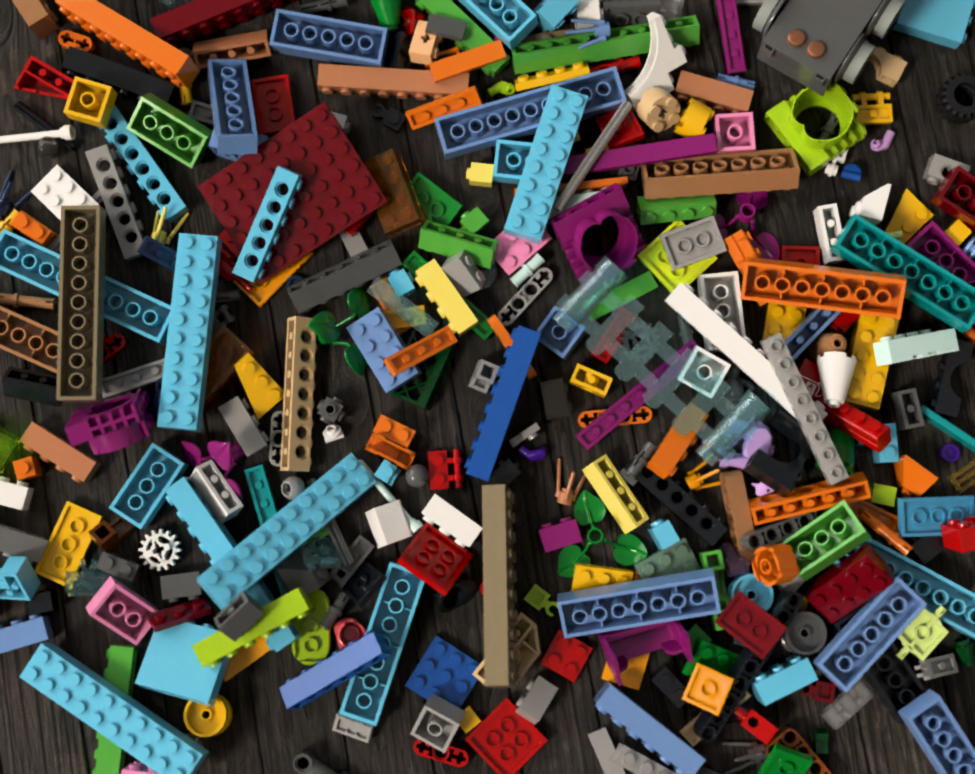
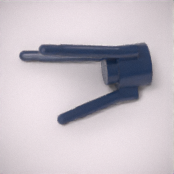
M13 170L9 171L0 192V214L5 217L33 194L30 190L11 207L12 202L7 200L6 197L13 184L10 181Z

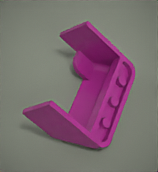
M679 620L598 633L609 670L618 686L622 685L620 673L628 668L627 660L662 648L665 653L670 655H677L683 652L689 663L694 662L690 637Z

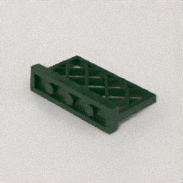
M424 325L414 326L406 347L410 346L414 340L415 342L418 341L416 334L419 329L426 331L427 336L430 335L429 333L436 332V330ZM459 341L438 355L436 354L434 364L427 366L426 361H423L425 367L421 371H426L428 374L425 382L419 383L416 377L417 385L407 389L405 384L403 385V391L388 394L429 411ZM416 388L419 389L420 396L418 401L410 398L409 391Z

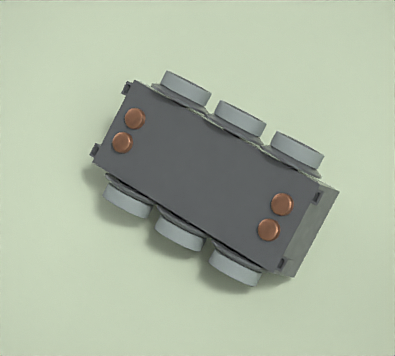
M765 0L752 24V28L763 33L757 59L821 96L825 94L833 80L836 82L842 78L853 85L876 48L873 44L865 41V37L872 33L883 39L901 12L906 0Z

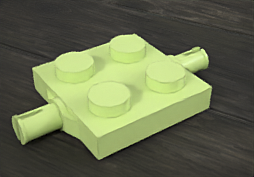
M940 605L932 614L924 608L897 637L901 641L903 648L896 656L903 661L908 653L911 652L919 660L924 661L949 633L939 620L947 610Z

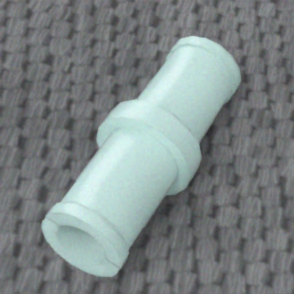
M536 253L526 264L523 263L521 265L522 268L510 278V281L518 288L529 276L532 277L534 275L533 272L545 260Z

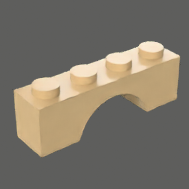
M876 47L869 59L875 68L876 80L892 88L899 81L908 63L902 57L886 52L882 47Z

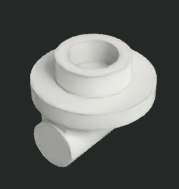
M328 425L323 431L326 443L344 438L343 431L339 425Z

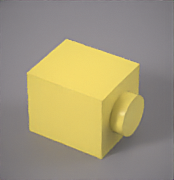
M471 162V168H467L466 179H469V185L492 188L494 164Z

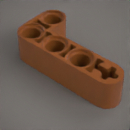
M784 726L780 728L767 745L764 744L767 755L770 753V747L776 743L796 751L804 747L805 754L812 756L813 763H818V769L815 772H811L809 768L806 772L807 774H832L799 733L791 727ZM787 732H792L793 734L790 741H785L784 739Z

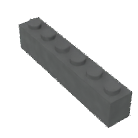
M388 239L286 289L298 314L305 313L318 304L327 303L335 296L344 295L352 288L361 287L369 280L378 279L381 274L396 270L402 263L391 240Z

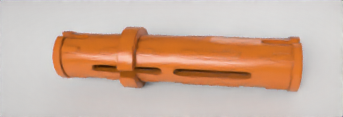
M865 509L858 517L888 541L887 544L889 546H894L904 556L913 548V546L899 536L898 532L895 533L870 513L868 509Z

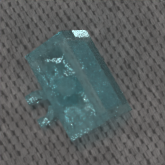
M80 559L82 571H66L65 592L68 596H95L110 576L103 571H94L97 566L96 559H92L89 571L85 567L86 561Z

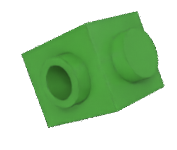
M478 207L474 208L471 212L469 210L460 217V229L479 234L490 223V220Z

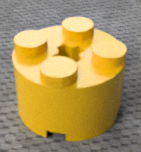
M690 98L687 102L688 108L683 109L680 114V121L673 130V132L684 138L704 135L707 130L704 126L708 121H711L715 113L711 107Z

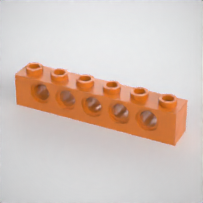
M862 471L850 474L848 478L833 485H829L825 480L794 488L792 492L788 491L783 496L776 492L748 499L754 524L757 526L832 508L843 500L847 503L869 499L871 498L868 480Z

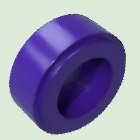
M945 444L940 448L939 456L942 461L952 463L959 459L960 450L955 444Z

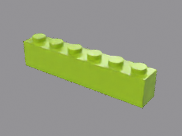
M298 587L263 606L264 615L236 642L221 631H218L194 644L192 648L202 667L209 665L212 668L221 663L220 659L227 656V658L238 654L237 649L242 646L247 649L256 644L255 639L261 636L263 639L274 634L273 629L277 627L283 629L292 624L291 619L297 617L299 620L309 615L308 610L313 607L303 588Z

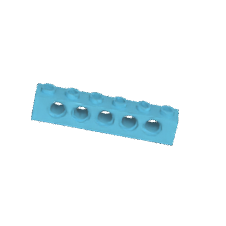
M277 166L232 273L251 282L262 279L265 273L263 267L272 257V246L277 244L280 238L278 232L281 226L284 227L287 222V211L292 209L296 199L293 197L296 191H299L302 187L303 180L301 179L303 175L284 166ZM283 184H286L289 189L286 195L282 194L280 190ZM275 202L281 205V210L278 213L273 210ZM268 219L273 222L272 230H268L265 226ZM260 237H262L266 242L264 248H261L258 245V239ZM252 255L258 258L257 265L251 263L250 258Z

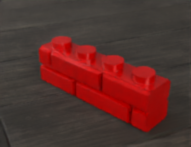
M823 395L818 399L826 407L824 411L828 413L823 420L878 453L891 442V431L887 425L881 424L880 421L854 406H850L847 402H844L839 408L828 407V404L824 403Z

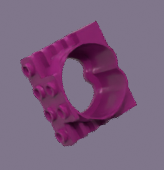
M616 183L548 220L579 282H588L597 274L603 279L612 278L618 271L630 268L637 261L635 255L646 248V243L643 241L638 225L633 219L634 216L630 212V205L622 187ZM608 216L613 217L618 226V238L613 248L600 256L584 254L581 251V242L586 229L592 225H601L602 221Z
M141 387L137 389L136 393L129 391L124 395H116L99 403L93 402L75 408L64 428L71 447L88 441L93 454L98 455L125 448L145 437H149L154 429L155 420L152 413L149 414L147 410L148 402H150L147 391H143Z

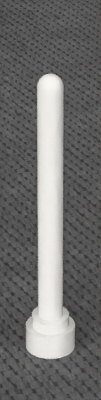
M72 124L63 125L59 130L0 136V144L58 137L66 141L74 140L76 132Z

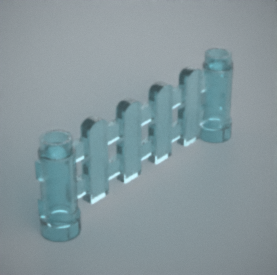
M604 256L594 266L595 269L592 272L587 269L578 279L581 284L570 296L565 293L556 303L559 306V311L552 318L568 333L576 326L584 329L590 335V338L586 341V347L591 353L600 355L606 350L619 362L614 371L620 380L628 382L635 377L648 389L643 394V399L649 407L656 409L663 403L676 415L671 423L673 429L678 434L687 435L692 430L701 438L702 444L695 451L709 465L713 467L722 459L727 463L736 453L733 448L744 436L750 439L759 429L756 424L759 421L761 422L772 410L749 389L738 400L739 403L736 406L724 396L731 387L716 374L710 381L704 378L695 369L702 360L687 347L680 355L667 343L673 333L665 325L658 321L651 328L638 316L645 307L630 294L622 301L612 292L628 276L608 257ZM601 302L613 312L602 325L590 316L592 311ZM627 326L641 338L630 352L615 339ZM655 353L670 365L659 378L644 366ZM684 380L699 392L687 405L673 393ZM713 407L725 416L714 429L702 420Z

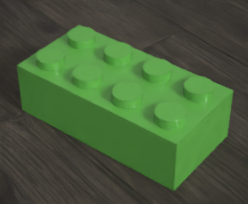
M150 92L141 96L126 127L127 130L191 169L201 163L209 147L213 130Z
M843 500L781 543L792 546L797 565L800 569L798 575L807 581L870 539L871 535L851 506Z

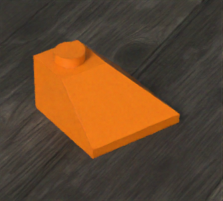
M908 455L899 456V462L893 463L897 486L902 489L901 493L906 497H920L938 479L937 476Z

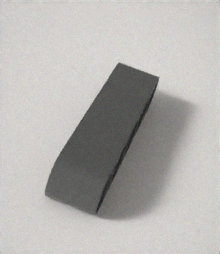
M829 508L819 510L821 515L828 511ZM818 511L778 520L742 535L740 544L743 549L749 551L785 540L818 518ZM802 517L804 519V525L801 524ZM785 524L788 526L787 532L784 530ZM768 530L771 532L770 539L767 537ZM751 537L754 539L753 546L750 544Z

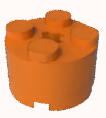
M779 543L759 547L755 550L754 554L756 555L755 560H752V570L756 579L759 582L762 581L765 586L769 587L788 583L794 579L795 575L799 574L800 569L791 545Z

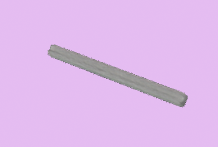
M624 100L553 204L555 210L563 211L631 110L632 104Z

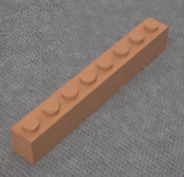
M319 64L317 87L323 94L339 92L346 96L355 93L363 97L378 95L381 98L397 96L399 99L415 97L417 100H426L427 98L437 100L469 88L470 78L469 73H464L435 83L430 70Z

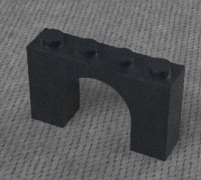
M781 406L775 411L768 426L790 441L794 450L792 462L784 463L777 461L762 450L757 449L750 456L743 470L783 496L788 491L792 492L796 487L797 482L795 480L805 470L803 465L805 461H809L813 452L797 419Z

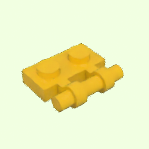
M859 92L858 94L851 95V100L859 102V112L856 117L859 123L879 125L891 124L893 122L892 103L884 104V100H890V92ZM867 101H875L876 104L867 105Z

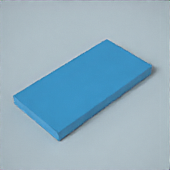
M975 496L897 498L899 536H942L940 524L948 523L947 520L950 519L965 520L966 516L975 515Z

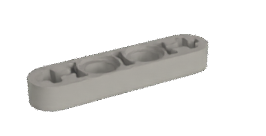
M540 268L500 310L497 318L504 327L512 325L551 283L553 274L549 268ZM547 272L549 280H542L540 285H542L543 287L540 288L538 283L534 282L533 280L536 279V281L538 282V280L541 278L540 273L545 274ZM533 285L537 288V292L534 295H529L526 292V288ZM516 299H521L524 302V306L521 309H516L513 306V302ZM510 306V308L512 309V311H514L515 313H517V315L515 316L514 313H512V314L509 316V319H510L509 322H508V321L502 322V321H501V320H502V316H501V315H502V314L507 315V314L510 312V310L507 309V308Z

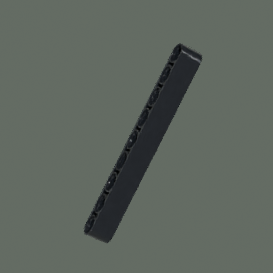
M785 587L779 592L767 612L788 628L803 604V596L794 589ZM744 646L726 674L733 678L734 681L720 715L713 717L714 714L703 710L693 726L694 733L703 742L711 743L717 738L773 649L763 660Z

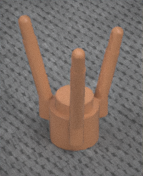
M561 458L557 459L555 497H558L557 503L571 506L572 502L576 501L586 476L583 474L573 493L571 487L575 472H572L567 489L562 488L561 491Z

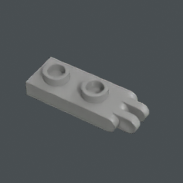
M954 653L925 659L924 661L920 660L918 661L919 665L914 666L915 670L921 669L922 673L916 675L917 678L923 677L924 681L959 672Z

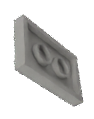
M714 215L659 235L672 272L727 251Z

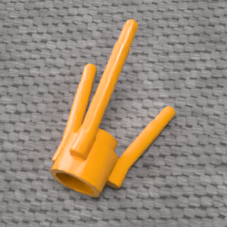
M715 451L693 470L687 472L688 476L684 477L690 491L695 489L697 492L704 488L720 485V481L703 484L704 479L720 472V469L713 470L702 476L699 473L695 474L717 456L719 451Z

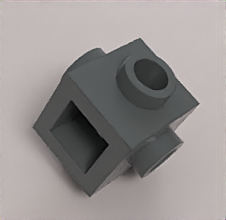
M335 396L332 399L326 397L325 400L322 399L317 406L319 410L317 413L321 415L320 420L329 425L331 422L337 424L338 421L341 422L346 414L344 411L346 408L342 405L343 401ZM329 406H333L334 411L332 413L327 412Z

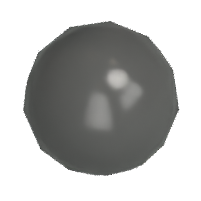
M413 464L405 472L406 481L411 487L421 488L429 480V472L421 464Z

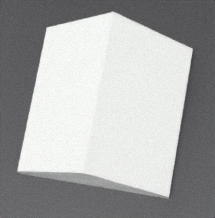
M400 499L365 512L378 549L413 536Z

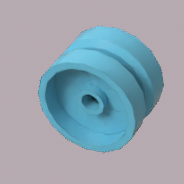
M741 573L735 576L727 587L729 601H731L738 590L747 597L751 591L753 594L750 595L749 599L766 612L774 600L772 586L768 587L762 581L759 582L754 573Z

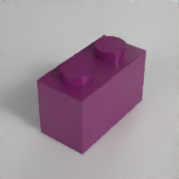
M569 516L560 519V524L552 525V522L541 525L542 529L538 530L545 553L582 542L576 519L571 520Z

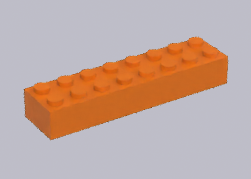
M97 0L54 1L60 7L59 11L66 15L69 21L74 24L78 22L89 33L93 31L96 33V37L103 42L108 40L111 42L110 45L118 51L124 50L125 54L133 60L139 59L140 63L146 68H154L155 72L161 77H169L171 82L178 87L184 86L188 89L201 71L190 56Z
M746 257L740 299L900 319L907 279L906 275Z

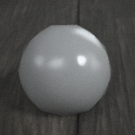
M297 476L286 478L281 485L282 494L289 500H293L306 490L305 483Z

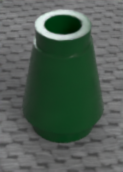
M962 636L954 639L955 644L953 647L963 666L971 667L975 665L973 641L970 640V637Z

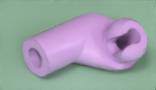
M886 130L883 139H873L870 142V148L875 152L887 150L895 136V132Z

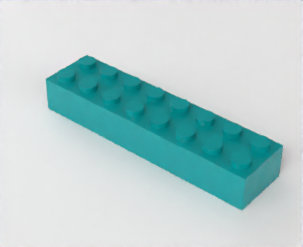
M857 214L849 218L829 251L860 270L906 275L907 282L904 294L906 299L961 333L970 330L975 321V288Z

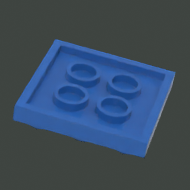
M436 635L405 686L426 700L433 693L460 708L478 680L472 673L480 665V662Z

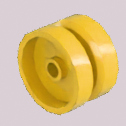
M220 694L217 696L214 707L189 701L184 709V723L187 729L193 735L199 737H212L223 733L230 726L232 720L230 702Z

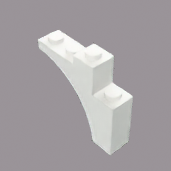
M655 12L646 15L651 36L647 61L637 79L624 90L626 99L632 104V110L635 112L637 102L640 103L641 95L646 90L652 87H660L669 93L675 90L672 84L674 80L669 72L687 62L685 48L673 42L671 34L666 30L664 17Z

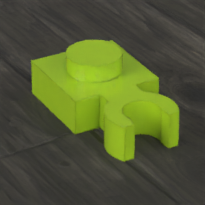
M534 584L524 597V600L538 611L544 607L545 612L549 616H553L549 611L550 606L554 605L558 608L556 602L548 601L551 595L537 584Z

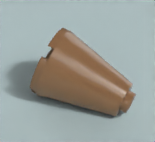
M823 330L807 347L808 357L817 365V356L819 354L822 357L824 352H846L847 342L842 335L833 331Z

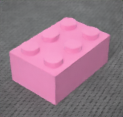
M112 576L107 579L85 607L90 616L136 646L152 627L148 621V614L159 611L155 605Z

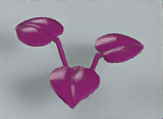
M767 191L737 193L736 201L741 206L739 213L727 224H725V219L720 214L716 213V217H714L722 239L727 238L728 232L726 228L739 219L742 223H750L754 239L751 242L753 248L758 247L763 259L779 260L780 249L775 237L767 232H762L757 237L755 233V220L753 217L756 210L766 206L768 202Z
M187 440L181 441L183 454L188 463L193 467H197L203 464V461L213 458L221 469L227 470L223 477L243 504L239 485L233 479L228 478L232 468L237 465L236 461L245 455L240 444L235 443L231 446L230 442L210 441L207 446L210 455L204 457L202 456L201 449L195 443Z

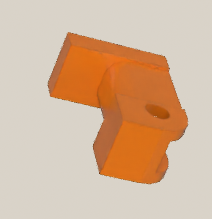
M374 432L364 449L393 462V464L407 471L417 454Z

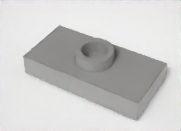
M338 711L332 731L369 744L374 726L341 715Z

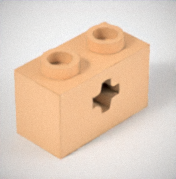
M418 20L409 48L410 61L413 63L429 65L434 62V59L438 58V45L442 43L443 37L425 33L428 21Z

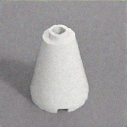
M832 351L824 352L822 357H820V354L817 356L824 403L828 404V407L839 408L840 405L844 404L857 364V358L854 355L850 358L846 356L847 353Z

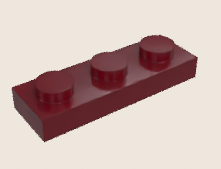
M201 597L148 614V621L154 631L159 632L210 615L212 611L205 597Z

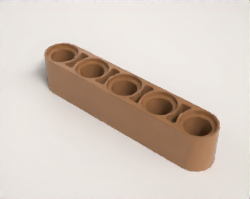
M737 469L721 472L719 480L736 563L738 566L752 564V560H755V550H745L740 544L742 535L754 530L742 471ZM751 537L750 544L752 546L754 545L753 537Z

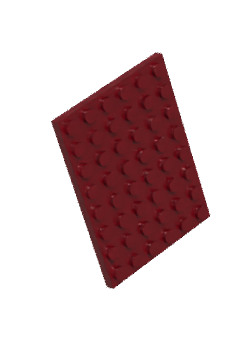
M326 102L321 103L258 145L257 154H245L197 186L241 253L277 166H284L303 175L301 179L303 180L302 187L299 191H296L293 197L296 199L292 209L287 211V222L284 227L281 226L278 232L280 238L277 244L272 246V257L263 267L265 273L262 279H258L260 284L266 282L389 202ZM283 184L280 188L281 193L284 195L289 191L286 184ZM275 202L273 210L278 213L281 210V205ZM269 219L265 223L268 230L273 228V222ZM260 237L258 239V245L261 248H264L266 242L262 237ZM255 255L251 256V263L257 265L258 258Z

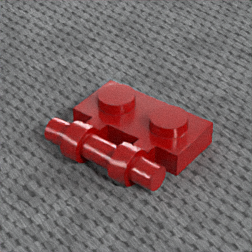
M460 449L453 450L452 458H447V450L428 451L430 490L450 489L449 481H455V488H463L462 480H464V474H462L461 468L463 457H461ZM448 464H454V475H449Z

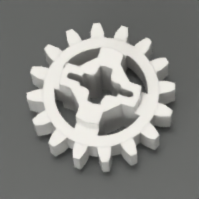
M159 529L158 533L156 530H152V536L145 534L147 540L140 541L144 545L143 548L138 549V551L143 552L140 559L145 558L146 560L143 564H151V570H154L155 567H157V571H162L163 567L165 570H169V564L175 566L174 560L181 558L177 555L178 552H182V549L178 548L181 541L176 542L177 535L170 536V530H167L165 534L164 529ZM161 537L168 539L170 542H163V539ZM160 547H163L164 550L161 551V553H158L157 550ZM173 550L172 555H171V557L169 558L168 555H169L170 551ZM151 557L158 558L160 563L153 561Z

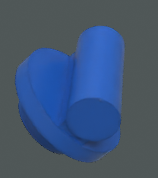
M847 164L843 167L841 178L860 182L862 169L856 164Z

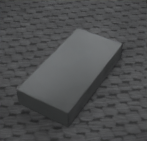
M430 13L425 33L462 42L467 23Z

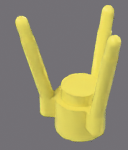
M167 207L163 208L160 220L159 210H157L150 237L164 245H169L171 239L190 215L189 212L182 217L170 235L166 237L167 232L161 229Z

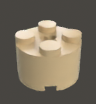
M652 87L641 95L640 103L637 102L636 113L638 117L655 132L667 130L680 121V104L665 89Z

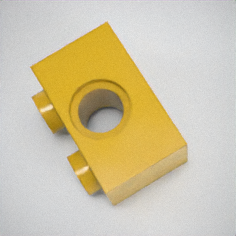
M577 363L569 384L604 398L613 378Z

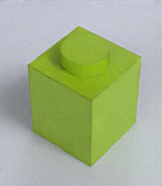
M877 483L869 484L871 498L866 499L867 502L894 507L897 487Z

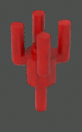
M222 246L218 277L222 276L228 282L234 279L250 293L254 287L244 278L232 273L236 264L235 257Z

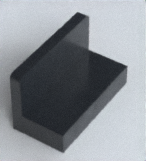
M404 31L389 34L383 68L411 69L412 62L410 61L409 48L413 39L412 35Z

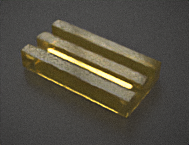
M975 460L948 477L949 481L953 483V487L957 489L958 494H961L975 484L974 478L962 487L959 485L973 476L975 469L956 481L955 479L975 466Z

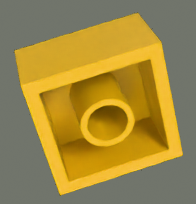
M75 76L63 112L72 120L106 129L118 93L111 86Z

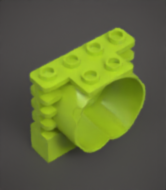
M837 82L830 85L823 96L808 87L802 89L798 94L791 96L789 100H783L768 110L764 117V121L785 148L794 149L798 164L808 177L825 167L829 161L834 160L850 147L855 146L859 141L864 140L867 135L865 125L861 122L859 123L856 119L859 112L858 105L855 101L850 100L844 87L839 86ZM811 107L825 108L836 114L840 127L839 135L827 140L813 139L805 132L804 124L797 122L796 118L805 109Z

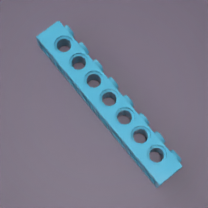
M114 104L107 128L104 129L107 133L105 138L110 145L115 144L117 147L116 154L121 160H126L128 163L126 168L132 176L136 174L139 179L136 182L142 190L146 189L149 195L147 197L153 205H158L160 208L158 211L159 215L161 216L163 208L167 207L164 221L167 219L170 223H173L190 210L138 136L126 129L128 122ZM116 122V128L110 129L111 124ZM123 138H128L125 144H120ZM133 153H139L136 159H131ZM145 167H149L147 174L141 173ZM160 182L159 188L153 190V184ZM166 197H170V202L163 205V200Z

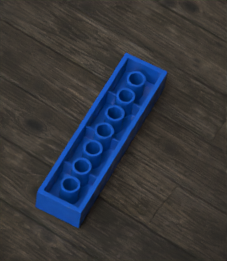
M519 325L518 328H513L510 339H513V343L511 346H507L504 357L507 358L505 365L501 364L497 376L500 379L492 387L490 394L494 396L492 401L489 400L486 404L484 413H487V416L480 421L477 431L481 433L479 437L474 438L471 450H474L473 455H469L464 468H467L466 474L489 481L542 332Z

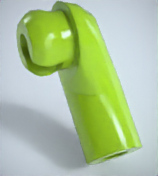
M500 81L488 88L487 92L490 97L498 93L510 96L515 93L516 89L513 84Z

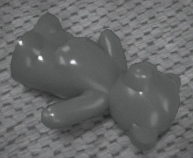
M730 359L724 360L731 364L714 395H718L725 389V408L727 411L749 407L750 403L744 394V387L753 391L755 385L739 377L741 369Z

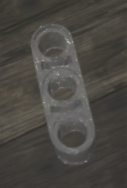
M861 677L847 693L843 691L834 699L833 703L826 706L820 715L833 730H837L860 710L876 692Z

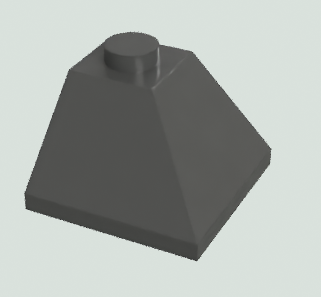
M297 550L274 569L288 593L298 587H302L306 596L321 588L332 578L323 561L302 550Z

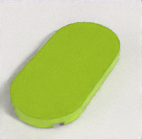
M317 589L307 595L313 607L308 610L309 615L299 620L297 617L291 619V622L302 636L291 644L292 653L299 662L309 666L316 665V662L326 659L331 649V630L327 631L319 625L328 613L329 606H331L329 597L321 589Z

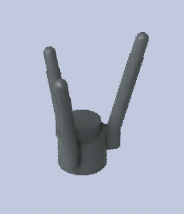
M757 741L721 742L722 745L751 747L748 748V755L735 758V762L748 759L751 761L725 772L726 774H733L753 764L761 763V760H766L767 758L764 744H757Z

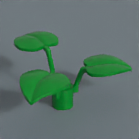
M355 288L347 296V303L350 310L354 312L353 315L336 324V319L331 312L322 311L313 317L307 327L317 334L318 341L322 345L333 343V345L347 346L348 348L344 350L345 359L357 375L362 376L365 372L367 361L356 343L354 342L351 345L349 342L338 341L340 338L338 327L356 316L362 318L371 310L367 294L361 288Z
M584 490L576 500L574 517L581 526L591 525V529L587 534L588 542L583 551L576 545H569L561 550L558 557V575L572 578L575 563L591 564L590 558L585 555L591 544L599 545L603 541L616 547L613 551V556L619 564L624 566L634 565L648 556L647 549L638 537L630 533L620 534L617 537V544L603 537L602 531L595 528L594 523L601 522L606 514L605 505L598 497Z

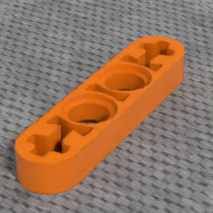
M493 314L486 319L504 347L511 346L513 339H510V334L497 316ZM531 364L526 375L528 380L537 375Z
M641 406L634 414L641 413V410L644 409V412L648 413L645 420H642V417H635L636 421L633 422L632 413L627 422H622L618 426L647 423L652 418V411L647 406ZM606 409L582 412L577 419L579 426L582 428L587 426L584 422H581L585 414L588 418H594L593 413H597L598 417Z

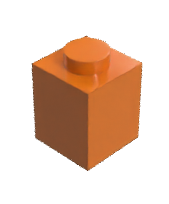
M30 456L12 461L17 480L26 481L43 476L38 457Z

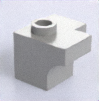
M483 359L478 360L468 387L486 394L490 386L493 387L495 382H499L500 377L497 376L500 366Z

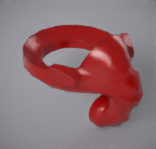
M407 7L401 11V16L405 20L403 26L406 28V33L411 35L415 29L416 18L417 20H423L424 14L414 7Z

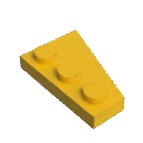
M249 352L234 364L254 413L259 420L284 398V390Z

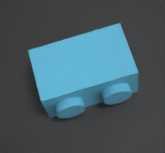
M659 518L650 523L651 527L647 529L658 550H664L680 541L669 520Z

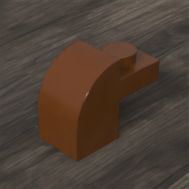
M119 515L109 524L105 520L101 521L89 531V535L103 551L110 552L118 548L120 541L132 533L135 528L129 521Z

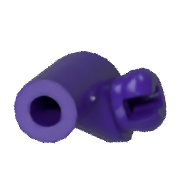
M523 444L518 452L530 461H538L546 457L548 450L544 446L531 450Z

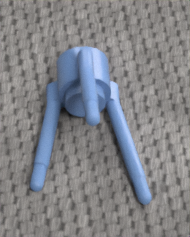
M572 18L571 22L595 25H593V28L565 31V34L594 32V36L598 37L578 46V49L606 41V37H610L609 21L605 22L604 20Z

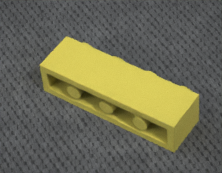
M432 259L415 271L417 276L415 278L416 282L420 287H425L427 298L431 303L435 302L439 307L436 309L442 319L446 317L449 322L448 326L453 334L457 333L460 337L478 324L477 318L435 259Z
M606 454L582 469L625 534L650 519Z

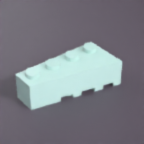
M955 328L931 332V329L919 331V334L918 331L906 333L907 337L905 333L894 335V339H892V336L880 338L881 342L873 343L877 366L959 351Z

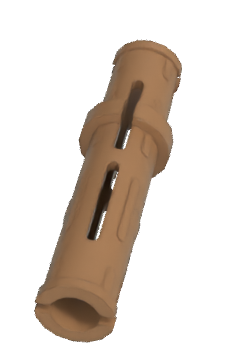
M16 292L14 294L0 293V304L12 305L14 308L22 306L56 309V306H54L57 304L56 298L26 296Z

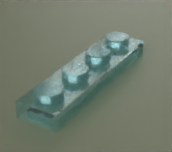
M379 276L366 291L425 337L432 334L439 324L437 320Z

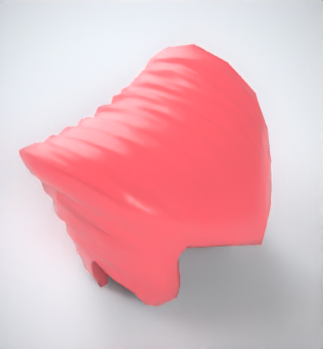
M350 617L338 618L333 625L339 650L348 647L347 644L351 641L363 638L367 631L361 623Z

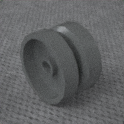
M797 612L788 629L779 640V643L790 653L812 655L819 652L824 646L827 639V628L824 621L818 615L812 612Z

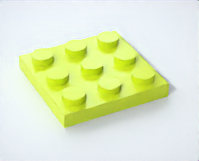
M675 221L661 234L685 226L682 221ZM659 236L637 255V258L670 293L680 283L690 285L718 259L714 256L672 272Z

